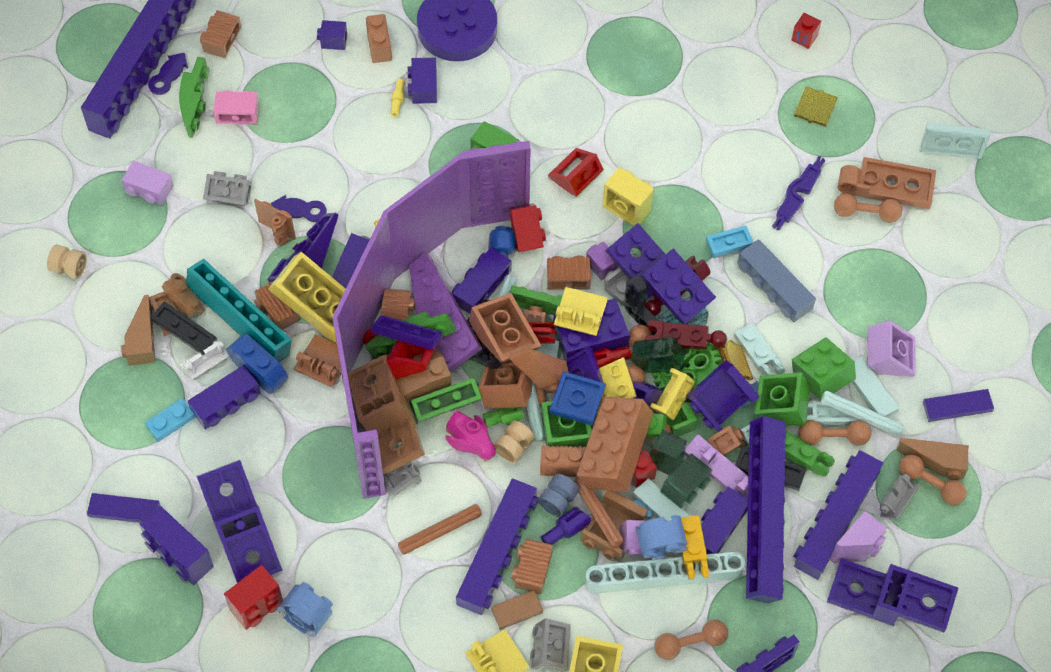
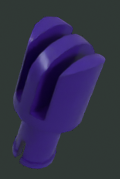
M574 507L558 518L556 526L544 535H541L540 538L543 543L551 545L563 537L569 539L587 527L591 522V518L578 507Z

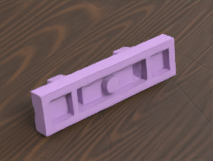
M697 435L683 450V454L725 489L730 487L748 498L749 477L700 435Z

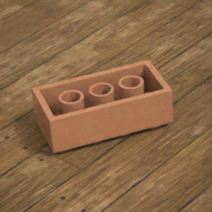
M603 397L577 473V477L588 489L628 492L653 416L652 410L643 399Z

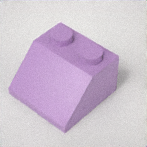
M890 320L868 327V367L882 375L915 376V336Z
M864 511L836 543L830 561L839 563L842 558L851 562H866L870 556L875 557L882 549L881 545L886 540L884 534L887 528Z

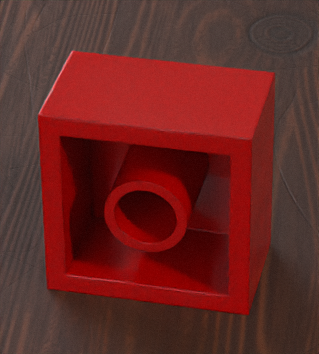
M262 565L224 593L229 610L246 630L260 624L263 617L269 612L277 611V608L283 601L279 584Z

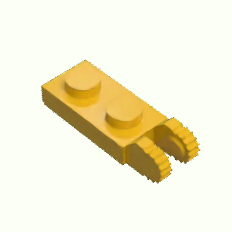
M699 515L682 517L681 520L687 540V551L682 552L683 564L686 565L688 579H694L695 576L693 563H700L703 578L709 577L707 554Z

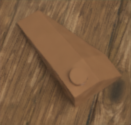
M435 349L425 371L396 379V383L400 393L407 402H410L413 399L451 386V373L444 357ZM423 353L415 355L412 360L420 361Z

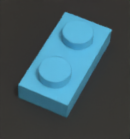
M747 226L706 236V243L713 258L744 250L754 243Z
M181 398L147 420L145 425L157 442H159L196 417L187 403Z

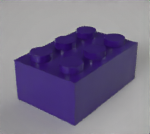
M616 298L607 300L597 336L556 326V329H554L556 330V337L559 341L564 360L588 346L593 351L603 348L615 350L629 345L630 334ZM556 314L553 315V322H555Z
M158 506L139 524L142 530L141 536L146 541L144 544L153 553L157 551L161 555L160 559L167 567L173 566L177 570V576L183 582L189 581L194 586L214 567L208 549L162 506Z

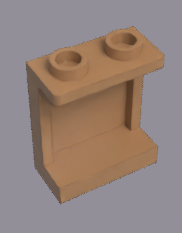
M615 491L605 492L601 504L619 533L620 525L626 520L646 521L648 509ZM594 517L586 529L582 530L580 541H582L584 546L591 550L596 549L602 552L603 556L611 561L621 562L626 553H623L621 546L612 547Z

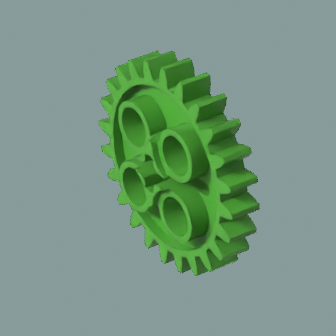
M709 342L707 343V350L666 347V350H658L661 356H654L656 364H652L654 372L651 375L655 379L656 387L665 390L672 377V373L669 374L671 368L687 374L695 381L691 389L692 391L723 361L720 357V352Z

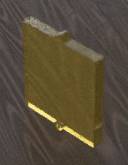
M806 86L794 116L807 120L808 123L813 122L826 127L838 97L824 93L823 90L818 91Z
M727 340L726 344L721 347L725 359L733 364L745 379L752 380L753 376L742 346L734 343L732 340Z

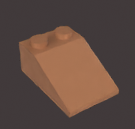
M511 293L471 308L469 322L481 342L501 363L510 360L511 354L523 349L537 350L541 348L540 342Z
M511 360L504 362L496 369L485 366L478 388L484 408L527 407L532 392V380Z

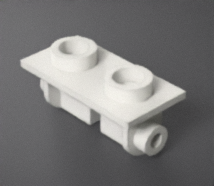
M220 340L214 341L211 346L203 350L204 355L197 353L180 365L189 377L195 380L227 359L229 355L223 349L224 345Z

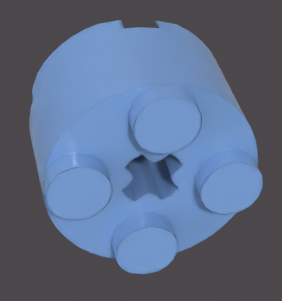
M673 515L671 516L672 520L669 521L665 520L664 517H659L641 523L640 527H635L641 554L644 558L651 557L652 560H658L666 557L665 553L673 551V554L687 551V540L681 516Z
M302 582L301 585H295L277 610L279 613L282 610L286 614L284 619L294 628L304 634L308 630L312 632L310 636L315 637L332 615L331 607L333 603L324 596L320 598L313 592L314 589L309 584Z

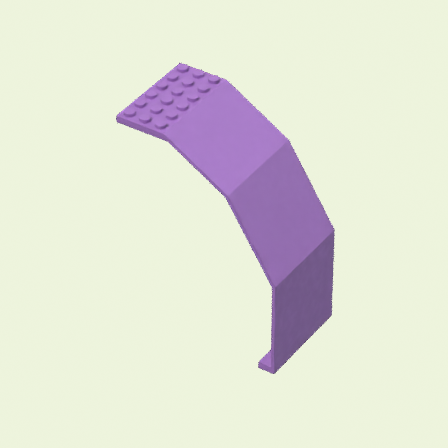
M516 141L512 144L493 145L488 148H473L463 151L384 210L333 315V323L363 499L383 496L386 493L377 429L357 432L347 373L352 370L364 345V334L367 330L371 329L382 307L384 289H390L393 281L407 271L409 264L424 252L429 254L461 228L510 221L508 208L530 204L531 147L529 141Z

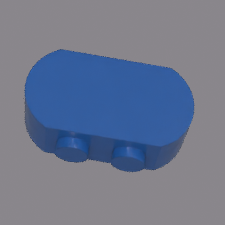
M242 334L226 349L234 364L238 368L244 365L259 386L268 394H273L289 379L283 366L247 334Z

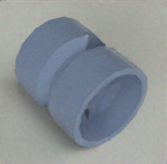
M555 474L548 484L549 489L543 491L538 499V503L548 513L561 517L569 507L567 503L574 500L580 489L570 478L562 474Z

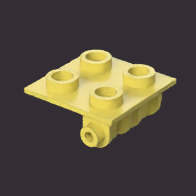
M565 287L560 306L556 310L557 316L554 325L597 336L608 297Z
M624 357L599 368L603 381L606 384L603 397H637Z
M506 629L482 643L475 641L471 644L472 649L465 652L476 672H524L530 668Z

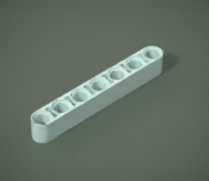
M738 552L707 554V564L714 566L716 570L709 571V577L703 578L700 563H693L695 576L691 580L688 579L687 573L682 570L686 567L683 564L682 557L596 565L587 570L585 586L589 592L597 594L735 580L743 573L745 559ZM735 563L739 568L732 569L728 564ZM667 570L670 572V575L663 576L659 571ZM644 572L647 574V577L640 578L636 574ZM616 574H620L624 577V579L616 580L613 576ZM596 576L602 581L594 583L590 578Z

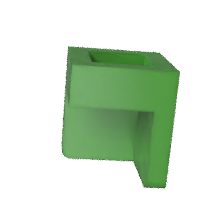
M689 402L683 403L674 421L667 418L666 423L671 427L672 439L694 431L697 428L698 419L692 408L688 405Z

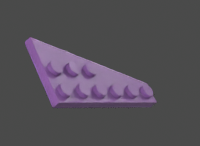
M424 252L409 264L416 315L426 311L430 317L447 313L456 325V333L442 336L436 347L444 357L451 373L483 348L431 256Z

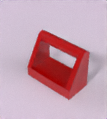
M575 148L548 174V177L571 195L578 196L604 169L597 154ZM579 158L582 160L567 176L561 175L575 159Z
M397 340L386 360L395 379L425 371L437 345L433 350ZM423 353L420 361L412 360L415 355Z

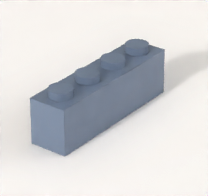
M759 239L739 253L737 264L740 270L752 278L755 286L761 288L772 303L775 302L786 318L796 322L814 308L816 298Z

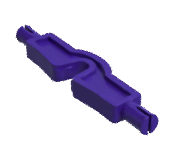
M818 156L813 165L809 164L800 178L790 183L786 191L785 200L777 211V219L772 225L774 229L777 227L776 230L779 231L784 222L789 223L794 214L801 208L804 199L796 192L807 195L811 193L814 184L821 174L822 170L820 168L825 163L824 158L821 159V156Z

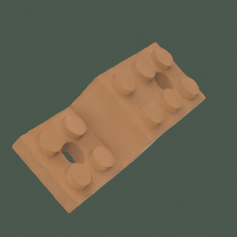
M386 354L347 373L359 422L366 431L377 429L382 471L384 474L425 455L411 406L398 389L396 379L386 362L388 358ZM376 379V381L370 385V382ZM402 442L400 447L395 449L396 444Z

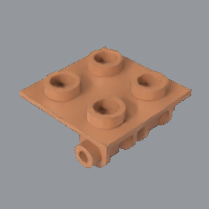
M254 199L258 221L272 229L274 241L277 245H284L289 238L296 239L292 216L288 212L280 211L266 201L261 202Z
M317 334L314 335L303 353L299 352L296 356L298 362L293 368L294 370L331 388L341 374L337 344Z

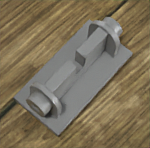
M907 474L898 476L892 486L895 493L889 491L880 503L881 507L879 509L882 512L880 517L898 520L920 487V484L911 483L909 481L911 478Z

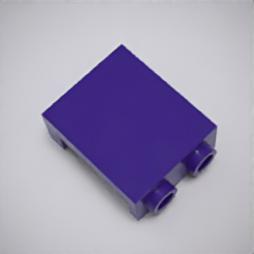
M727 360L720 364L686 395L691 401L688 405L696 414L700 412L704 416L702 419L704 424L710 430L714 427L718 432L722 430L720 425L748 399L755 402L760 397L736 367Z

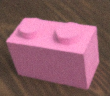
M216 91L214 104L216 123H258L259 99L257 92Z

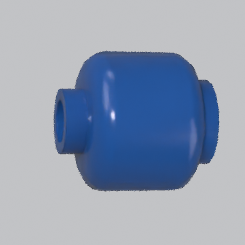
M496 226L495 230H492L489 234L488 249L491 247L507 258L508 255L513 254L516 251V237L512 228Z

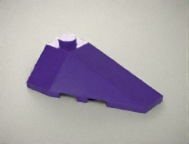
M336 212L324 214L307 232L308 238L299 244L297 243L292 248L295 252L287 260L283 258L267 280L269 282L274 281L291 259L300 252L322 269L339 215Z

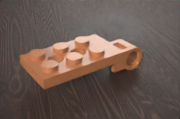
M863 157L861 170L852 165L841 167L837 188L841 193H849L854 196L881 201L894 199L903 205L930 209L936 170ZM893 179L897 184L889 185L886 180ZM914 183L918 188L911 189L907 184Z

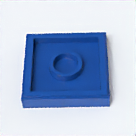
M563 371L550 408V414L593 426L606 384Z

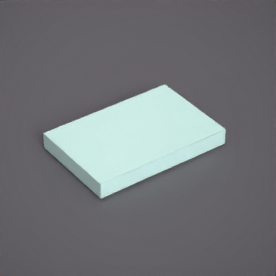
M927 122L919 145V151L981 159L990 138V130Z

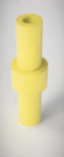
M397 79L395 91L392 93L390 115L393 117H398L400 105L404 100V79Z

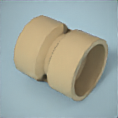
M56 244L49 252L47 269L58 274L65 272L66 276L79 279L85 270L87 255L83 251L75 249L70 251L68 247Z
M514 420L505 429V434H502L494 443L496 452L505 460L516 463L524 454L523 449H528L533 443L535 435L526 425Z

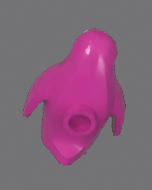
M456 410L446 424V432L451 435L445 436L446 441L454 449L473 453L484 461L492 459L496 454V449L491 442L485 422L478 415H474V419Z

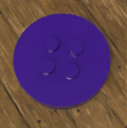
M424 0L417 13L419 40L428 52L438 58L448 61L474 59L485 53L495 41L497 35L496 9L490 0Z

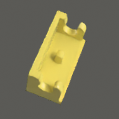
M671 368L669 372L672 373V377L657 404L651 403L650 407L653 411L665 414L667 418L674 421L695 381L687 374Z

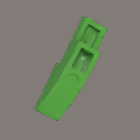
M197 57L192 73L183 72L179 90L180 110L185 130L190 138H193L195 130L198 131L200 115L204 114L206 109V102L203 101L202 97L203 83L205 79H208L210 69L207 67L206 59L202 57Z
M426 311L402 320L442 332V336L456 333V325L447 313L430 317ZM377 335L366 345V349L374 359L385 354L389 356L397 340Z

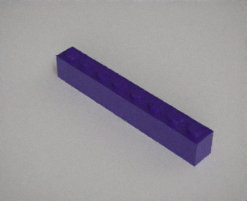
M765 416L750 421L746 599L772 603L782 600L784 591L783 549L786 432L785 422Z

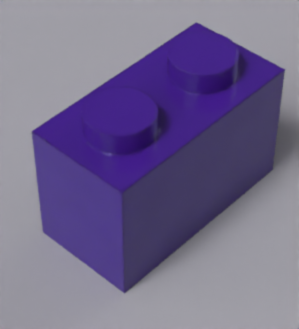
M436 57L411 58V66H408V79H412V83H408V96H412L413 104L437 103Z

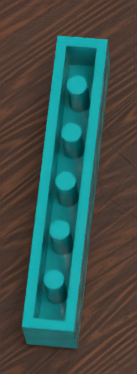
M205 259L187 268L186 285L240 336L242 334L249 335L278 362H281L290 355L292 339Z

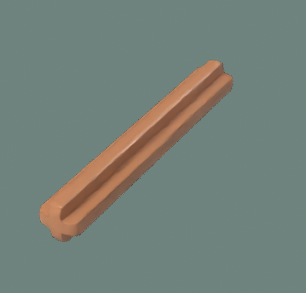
M576 477L574 482L580 489L578 493L612 547H620L623 543V538L593 489H588Z
M474 504L400 541L398 548L405 555L480 517L482 511L478 504Z

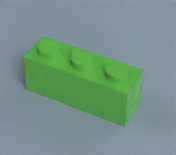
M471 378L410 401V405L418 424L478 402L482 398L475 379Z

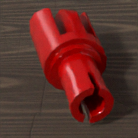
M529 322L540 344H555L556 330L554 329H556V325H554V322Z
M629 345L615 350L603 348L593 351L599 368L623 357L625 360L632 359L633 357Z

